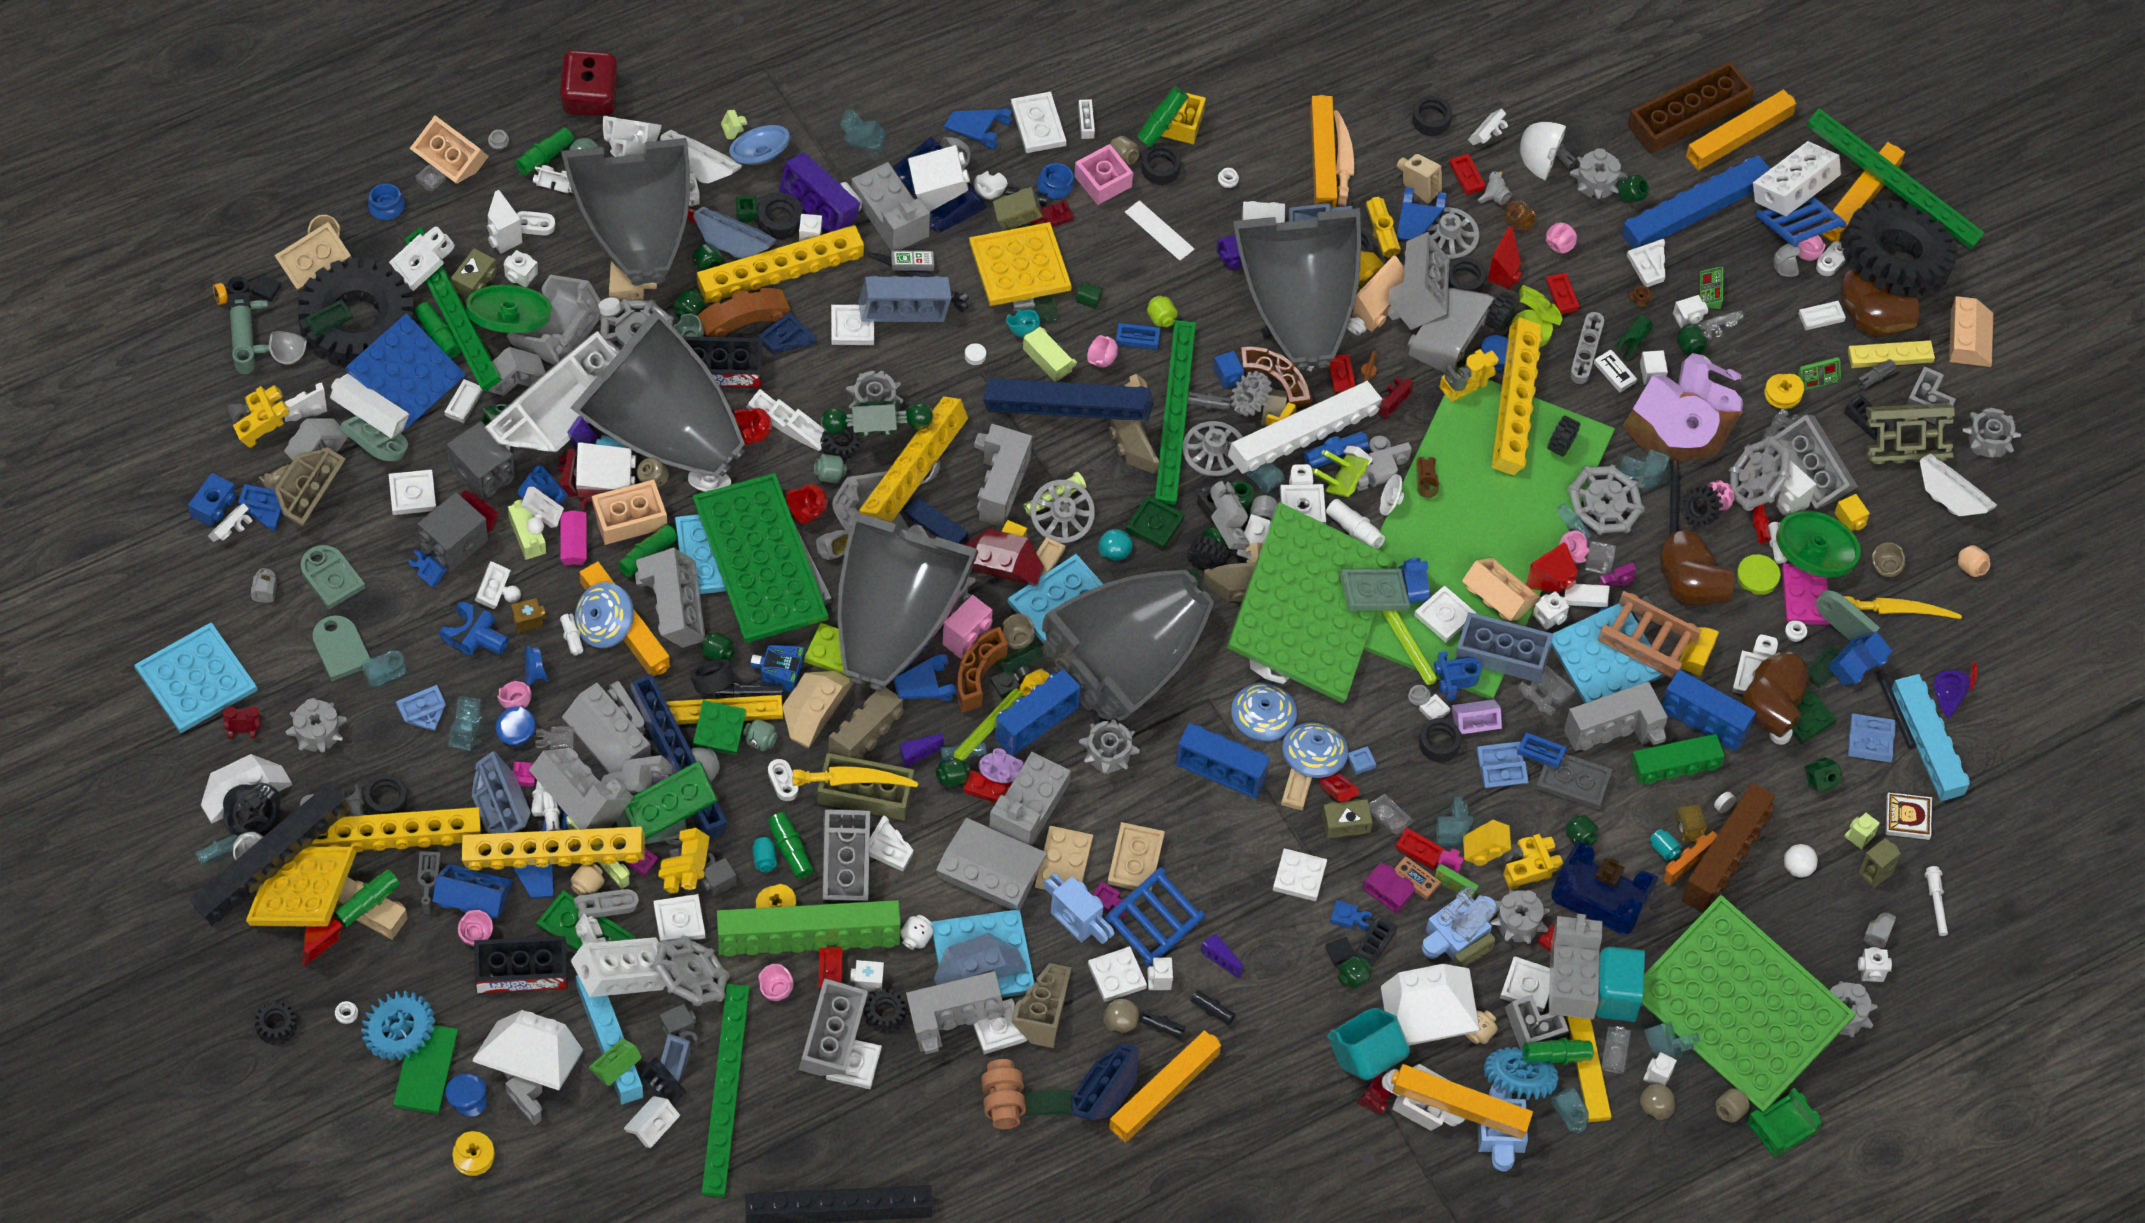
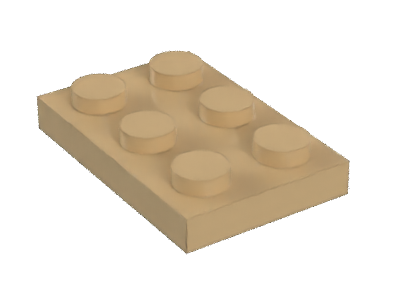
M329 222L274 255L297 291L305 288L304 284L310 277L316 280L315 272L322 267L329 272L331 271L330 263L340 260L343 264L347 261V258H352Z
M1121 822L1107 884L1135 890L1157 870L1165 831Z
M1049 826L1044 852L1047 853V856L1038 872L1035 888L1045 890L1043 881L1053 873H1056L1064 882L1071 877L1083 882L1093 835Z

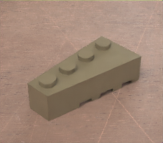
M883 687L882 691L876 690L865 701L863 710L858 708L853 713L849 723L844 721L840 725L838 734L833 732L829 736V753L863 760L864 754L876 746L877 739L889 731L890 724L894 720H898L903 714V699H898V695Z

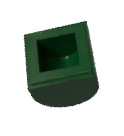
M735 196L737 219L741 222L754 221L757 218L756 196Z
M1083 281L1078 290L1076 302L1096 309L1103 294V288Z

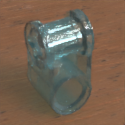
M1265 463L1254 471L1245 472L1265 493L1270 492L1284 481L1283 473L1272 463Z
M390 651L376 658L368 659L361 665V669L370 687H377L385 682L399 678L406 670L403 655L399 651Z
M1571 1086L1551 1096L1554 1109L1560 1114L1568 1129L1574 1133L1584 1131L1587 1127L1589 1112L1575 1088Z

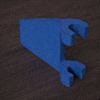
M1006 108L998 110L953 111L944 125V129L980 141L987 148L994 150L998 144L995 141L997 135L992 132L987 133L995 119L1009 126L1012 121V117H1010L1012 111Z
M1406 187L1396 236L1397 240L1409 241L1424 234L1444 211L1447 193L1438 192L1435 207L1412 203L1414 188Z
M942 654L932 657L896 677L894 683L898 699L940 698L943 701H951L953 699L952 694L957 693L955 685L950 684L939 688L934 670L943 671L945 669L944 664L949 663L947 655Z
M507 849L506 855L511 854L514 849ZM549 864L547 867H537L536 865H527L525 868L513 867L530 898L553 897L552 864Z

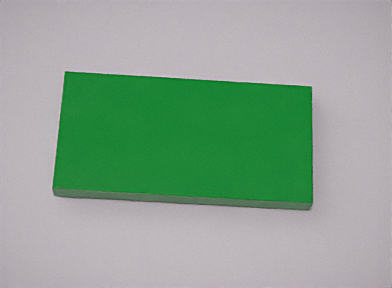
M698 761L634 795L625 808V812L632 827H642L645 840L719 800L702 762Z
M563 890L536 922V927L552 937L566 936V946L577 953L583 944L581 938L577 935L575 927L579 921V909L575 907V897ZM606 917L594 918L597 919L603 933L602 936L597 938H605L606 942L636 939L634 935Z
M432 1025L434 1031L428 1033L431 1038L430 1040H424L426 1045L424 1047L419 1046L418 1053L412 1051L410 1057L405 1055L393 1103L394 1108L439 1115L457 1041L458 1029Z

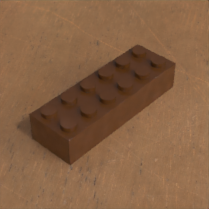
M1729 61L1631 110L1627 125L1650 154L1749 105L1754 88L1735 65Z
M1753 782L1750 784L1688 879L1682 902L1704 913L1718 898L1717 896L1720 891L1724 892L1729 883L1728 879L1731 875H1735L1740 866L1739 862L1741 859L1746 858L1751 849L1752 842L1755 843L1761 834V828L1763 826L1766 827L1772 817L1771 813L1775 808V804H1773L1775 795Z

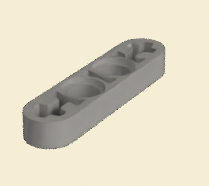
M1597 312L1587 314L1574 357L1570 378L1577 384L1587 382L1604 324L1603 316ZM1593 320L1597 321L1594 330L1590 329ZM1591 336L1595 341L1588 343L1584 340V337ZM1587 353L1591 358L1584 360L1580 358L1579 354ZM1580 366L1584 367L1582 376L1577 375Z

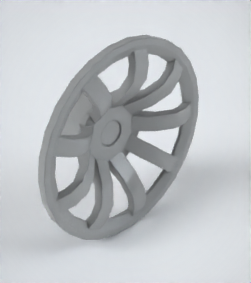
M1445 207L1443 212L1449 213L1441 218L1438 217L1435 220L1438 224L1431 225L1428 231H1436L1431 235L1434 240L1439 236L1441 237L1438 243L1441 249L1445 241L1448 240L1450 254H1446L1449 260L1466 257L1478 244V226L1474 219L1464 211ZM1454 213L1463 216L1465 219L1461 221ZM1470 223L1474 232H1467L1462 227ZM1461 235L1467 238H1474L1471 246L1464 242ZM1455 239L1458 242V244L1463 249H1465V251L1456 254L1454 246Z
M1207 421L1200 423L1186 434L1182 447L1183 456L1188 465L1200 474L1212 477L1228 475L1238 468L1235 464L1229 468L1225 464L1223 454L1229 458L1228 448L1232 444V442H1228L1226 439L1231 433L1238 440L1243 438L1242 435L1234 427L1223 422ZM1209 426V431L1205 436L1198 432L1199 429ZM1215 426L1222 427L1227 430L1223 432L1220 429H1215ZM1192 435L1202 441L1198 444L1188 443ZM1202 449L1196 457L1190 458L1188 450ZM1207 454L1209 455L1205 469L1195 464ZM1214 456H1217L1222 469L1220 471H1211Z
M1055 480L1045 484L1037 491L1031 502L1030 513L1033 525L1043 537H1048L1059 543H1070L1080 539L1089 531L1094 520L1095 509L1091 496L1081 485L1069 480ZM1066 485L1064 496L1059 497L1053 486ZM1071 487L1080 491L1082 495L1072 500L1069 497ZM1048 489L1054 502H1048L1039 497ZM1086 499L1089 511L1079 510L1076 508V505ZM1037 504L1051 508L1049 512L1036 516ZM1075 515L1089 517L1085 527L1078 523L1074 517ZM1053 517L1054 520L1045 531L1038 521ZM1069 521L1079 531V533L1068 537L1067 524ZM1058 522H1062L1063 538L1050 535Z

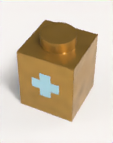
M537 598L511 604L512 617L517 633L543 627V619L546 618L543 605L539 606Z

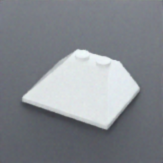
M1447 964L1399 972L1381 985L1384 1011L1397 1016L1409 1045L1480 1032L1469 968Z
M521 1010L497 1021L474 1056L473 1062L560 1090L580 1058L583 1049L565 1024Z

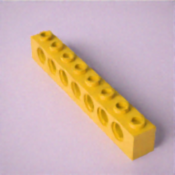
M853 225L697 272V285L704 297L705 304L718 302L739 292L758 290L770 284H778L783 280L798 278L803 274L817 272L830 266L834 267L846 261L857 260L864 256V244L856 226Z
M1518 317L1509 328L1491 466L1493 469L1513 476L1520 470H1523L1527 462L1525 452L1529 445L1527 436L1531 428V422L1529 421L1534 407L1532 398L1536 391L1534 381L1538 374L1536 365L1540 357L1538 350L1542 341V325Z
M943 396L933 410V421L930 426L917 431L860 508V514L890 523L893 522L967 421L968 416L961 399Z
M479 807L344 817L330 826L326 833L320 835L326 836L325 839L320 840L316 838L309 847H353L356 852L371 849L376 851H382L386 848L406 849L412 846L425 848L440 844L450 846L454 843H462L463 835L481 834ZM457 826L463 827V828H461V829H459V830L453 829L454 827H457ZM433 828H439V829H440V830H438V831H431V829H433ZM413 829H414V830H417L415 833H409V832H408V831L413 830ZM388 831L395 832L391 835L385 834ZM365 833H372L370 836H363ZM344 834L349 835V836L346 837V838H341V837H340V836H342V835H344Z
M642 827L463 835L462 862L470 870H481L484 867L503 869L505 866L525 868L527 865L547 867L549 864L570 866L571 863L592 865L594 862L614 864L616 861L637 863L639 860H645V834ZM621 843L626 844L623 849H616L617 845ZM596 845H603L601 850H593ZM574 846H581V848L578 851H571V849ZM559 847L556 852L549 853L550 848ZM536 848L534 853H526L528 849ZM507 849H514L511 854L504 855ZM485 850H491L489 855L482 856Z

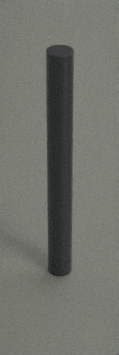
M1677 460L1671 461L1670 534L1678 531L1679 461Z
M1879 671L1876 673V676L1909 749L1914 748L1916 743L1885 672Z

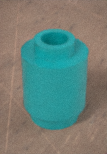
M1659 829L1651 836L1649 841L1652 843V848L1665 861H1675L1682 854V845L1668 831Z
M766 837L756 839L752 847L755 868L761 872H770L777 866L774 843H772L770 838Z

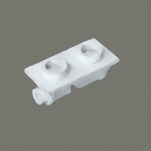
M542 165V168L535 166L538 175H534L533 183H536V186L551 189L552 183L556 182L554 190L566 194L572 193L566 171L558 173L549 166Z
M583 914L575 926L577 935L581 938L582 943L606 942L605 938H597L603 934L597 919H594L593 916L586 917V914Z

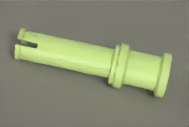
M1079 472L1073 473V476L1067 479L1081 485L1084 489L1086 488V483ZM1066 485L1054 487L1059 497L1064 496ZM1071 487L1069 497H1071V494L1077 491V489ZM1049 491L1039 497L1042 500L1054 502ZM1032 500L1023 504L1024 510L1029 516H1031ZM1037 504L1036 512L1045 507Z

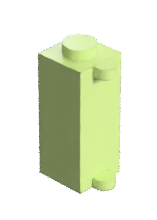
M1039 327L1025 335L1023 350L1054 382L1059 381L1072 372V368L1077 364V361L1071 359L1047 334L1044 328Z
M517 500L512 506H508V514L525 560L546 554V545L542 533L531 534L527 530V522L534 515L521 507L522 500Z

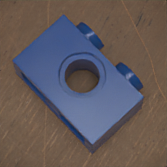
M211 473L188 504L190 517L213 527L216 521L222 519L227 506L232 505L235 501L234 484Z

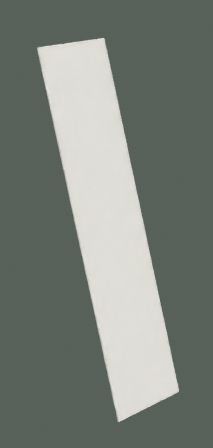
M1138 201L1125 211L1128 216L1177 259H1183L1194 250L1189 243L1141 201Z

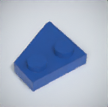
M244 484L238 502L239 505L244 503L248 508L246 511L248 514L271 531L276 532L282 510L274 490Z

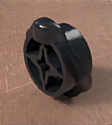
M267 783L242 784L231 788L223 799V822L226 829L238 836L246 832L265 834L274 829L281 817L280 795L277 789ZM258 794L257 796L254 795L250 799H245V797L248 795ZM267 800V810L264 815L263 807L266 805L265 801ZM240 804V805H241V811L239 812V814H238L239 817L237 818V817H236V810H237L238 805ZM251 807L254 808L253 812L249 811ZM253 820H259V822H257V823H255V824L246 825V824H249V823H250L251 821H253Z

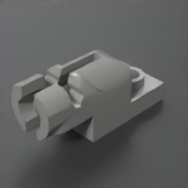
M1409 442L1369 453L1373 460L1369 466L1367 465L1366 472L1359 478L1356 484L1357 492L1368 489L1367 484L1376 487L1379 484L1386 483L1394 474H1397L1398 468L1396 464L1401 465L1410 460L1412 449Z
M1223 481L1217 482L1210 490L1211 497L1217 507L1211 518L1229 549L1245 550L1249 546V542L1241 527L1248 518L1247 513L1240 503L1239 497L1234 495L1235 490L1231 483L1227 482L1224 485Z
M662 755L624 760L622 771L604 775L601 782L603 784L609 783L613 778H620L626 785V791L630 794L640 793L651 787L653 776L661 777L662 775L672 774L673 766Z
M504 1072L508 1079V1082L505 1083L506 1093L533 1125H536L542 1120V1107L535 1100L542 1093V1085Z

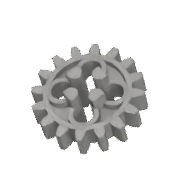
M1258 371L1254 373L1248 372L1247 377L1243 375L1242 381L1236 382L1237 388L1232 389V392L1235 394L1231 396L1233 401L1231 406L1241 415L1243 414L1247 417L1250 414L1254 416L1255 410L1260 412L1261 406L1267 405L1265 400L1271 397L1268 395V392L1272 391V388L1269 386L1271 381L1268 380L1267 376Z

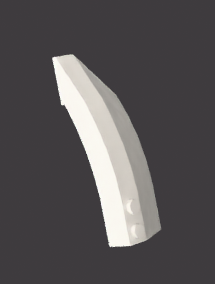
M595 332L508 405L485 427L486 430L500 445L557 452L570 440L567 431L577 417L580 416L570 407L617 356L599 332Z

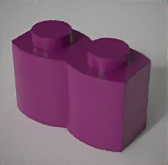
M1383 863L1377 865L1364 880L1362 886L1370 896L1379 900L1396 914L1414 896L1416 889L1408 878L1398 876L1393 867Z

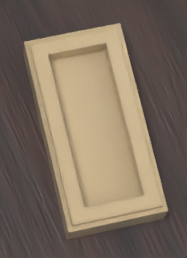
M1048 537L1045 538L1037 551V555L1044 566L1041 576L1054 569L1065 551V545Z
M1291 768L1281 805L1303 811L1312 777L1304 776Z

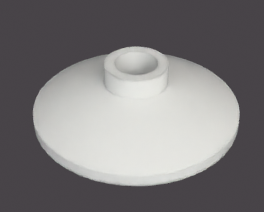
M691 471L688 476L689 483L703 492L731 485V479L727 474L724 476L719 474L715 477Z
M1394 474L1385 485L1380 504V513L1382 515L1390 514L1396 505H1400L1403 501L1404 493L1401 492L1402 478L1400 475Z

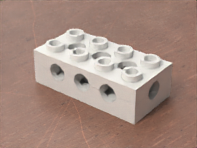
M1807 141L1753 182L1755 202L1784 216H1788L1841 175L1839 155Z
M656 937L582 944L571 960L589 997L663 990L666 986L659 974L652 968V963L655 961L658 950L657 944L659 943Z

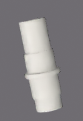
M1335 499L1329 504L1326 510L1327 515L1339 523L1349 533V536L1376 549L1382 546L1385 536L1370 523L1367 517H1362L1339 499Z

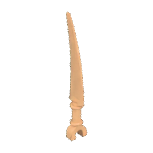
M1335 110L1333 114L1338 138L1336 174L1340 179L1338 206H1346L1349 192L1348 180L1350 176H1354V154L1346 125L1340 113Z

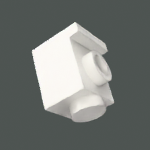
M1699 295L1676 302L1673 315L1680 328L1687 324H1696L1703 320V316L1708 313L1706 303L1702 302Z
M1153 958V966H1149L1147 969L1148 989L1171 990L1173 981L1172 958Z
M1660 1052L1657 1059L1652 1058L1643 1080L1653 1085L1662 1084L1666 1086L1677 1060Z

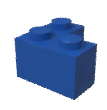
M1877 631L1853 638L1828 665V668L1844 686L1852 683L1855 685L1864 678L1863 674L1865 671L1875 666H1883L1888 661L1887 657L1893 650Z

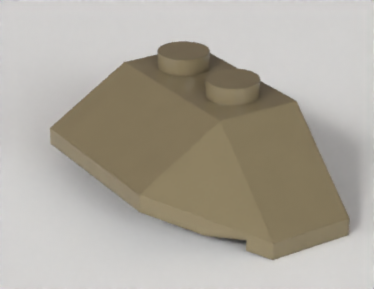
M1111 419V427L1108 430L1110 437L1117 442L1118 454L1124 457L1127 464L1152 474L1158 473L1159 460L1141 422Z
M328 447L296 455L274 489L283 515L303 526L332 483L346 458Z
M1256 562L1228 564L1214 569L1204 570L1203 585L1227 601L1242 602Z

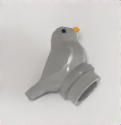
M1494 171L1490 174L1485 194L1478 199L1480 204L1488 200H1494L1495 203L1504 205L1509 201L1512 193L1506 187V183L1502 178V172Z

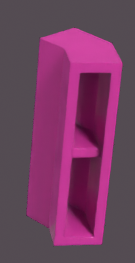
M563 512L561 514V561L565 566L573 564L583 566L587 559L586 512Z

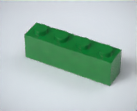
M1717 734L1633 751L1630 763L1638 785L1644 783L1653 784L1657 780H1672L1685 774L1694 775L1699 771H1714L1722 766L1725 756Z

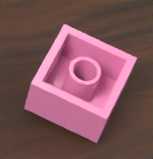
M1109 144L1075 162L1074 177L1094 202L1099 205L1131 188L1133 172Z
M972 595L944 622L943 645L962 659L967 649L969 650L980 636L991 630L993 621L992 609Z

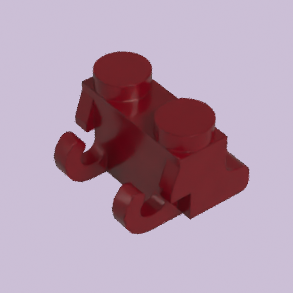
M250 706L247 709L226 707L223 710L224 729H229L228 739H234V733H251V739H256V730L261 729L260 709L255 706Z
M1384 1071L1373 1078V1081L1362 1094L1363 1097L1359 1098L1357 1104L1362 1107L1366 1106L1372 1112L1379 1114L1388 1106L1386 1099L1388 1096L1392 1097L1394 1095L1382 1086V1078L1387 1072Z

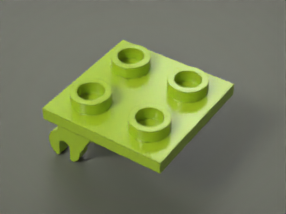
M1323 450L1321 454L1340 465L1341 469L1335 479L1318 469L1312 468V473L1329 483L1326 489L1327 493L1349 497L1355 491L1359 478L1366 472L1369 460L1351 455H1346L1343 460L1331 452Z

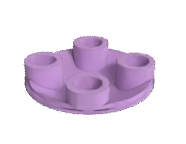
M1000 748L994 749L993 753L983 756L979 762L980 772L986 778L999 783L1013 782L1023 767V762L1020 759L1006 754L1005 750Z

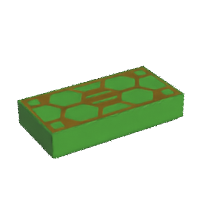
M1439 865L1435 878L1441 881V884L1459 895L1463 894L1466 899L1473 902L1479 886L1448 867Z

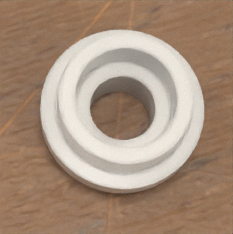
M1225 168L1218 175V182L1226 188L1236 186L1239 181L1237 172L1232 168Z
M1358 317L1350 318L1347 329L1353 334L1360 336L1361 333L1366 331L1365 322Z
M1791 621L1786 625L1785 633L1788 639L1798 642L1805 638L1807 627L1800 621Z
M348 1001L340 1003L335 1009L336 1019L343 1024L354 1022L358 1017L356 1005ZM347 1011L351 1013L348 1016L343 1015V1013Z

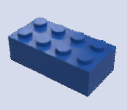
M1064 669L1058 673L1051 674L1045 683L1036 685L1030 694L1024 698L1020 697L1008 710H1002L997 715L995 740L1009 755H1016L1079 708L1081 686Z
M1680 669L1667 687L1662 702V707L1667 716L1682 721L1687 727L1702 732L1704 736L1717 734L1719 742L1725 748L1736 752L1749 734L1756 711Z
M1189 723L1178 743L1175 765L1257 799L1267 779L1270 757L1261 751L1249 749L1240 742L1235 743L1228 740L1221 734L1209 732L1200 725Z

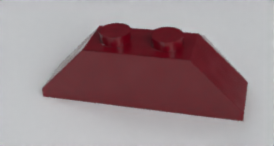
M987 528L965 544V546L979 551L971 571L1038 587L1044 566L1027 537Z

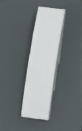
M760 389L747 404L746 408L749 410L752 408L764 409L771 417V425L781 432L817 451L821 450L822 442H820L824 429L799 409L795 412L780 399L776 402Z

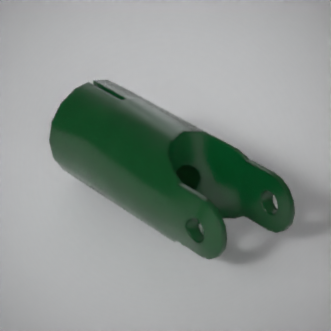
M1638 315L1622 335L1614 348L1618 349L1626 343L1627 351L1622 356L1623 359H1627L1653 327L1652 321L1644 315Z

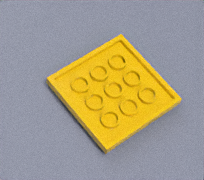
M1050 222L969 237V244L989 306L1071 291V283Z
M308 847L303 849L290 863H286L273 877L260 885L247 916V923L250 926H328L357 852L353 847Z

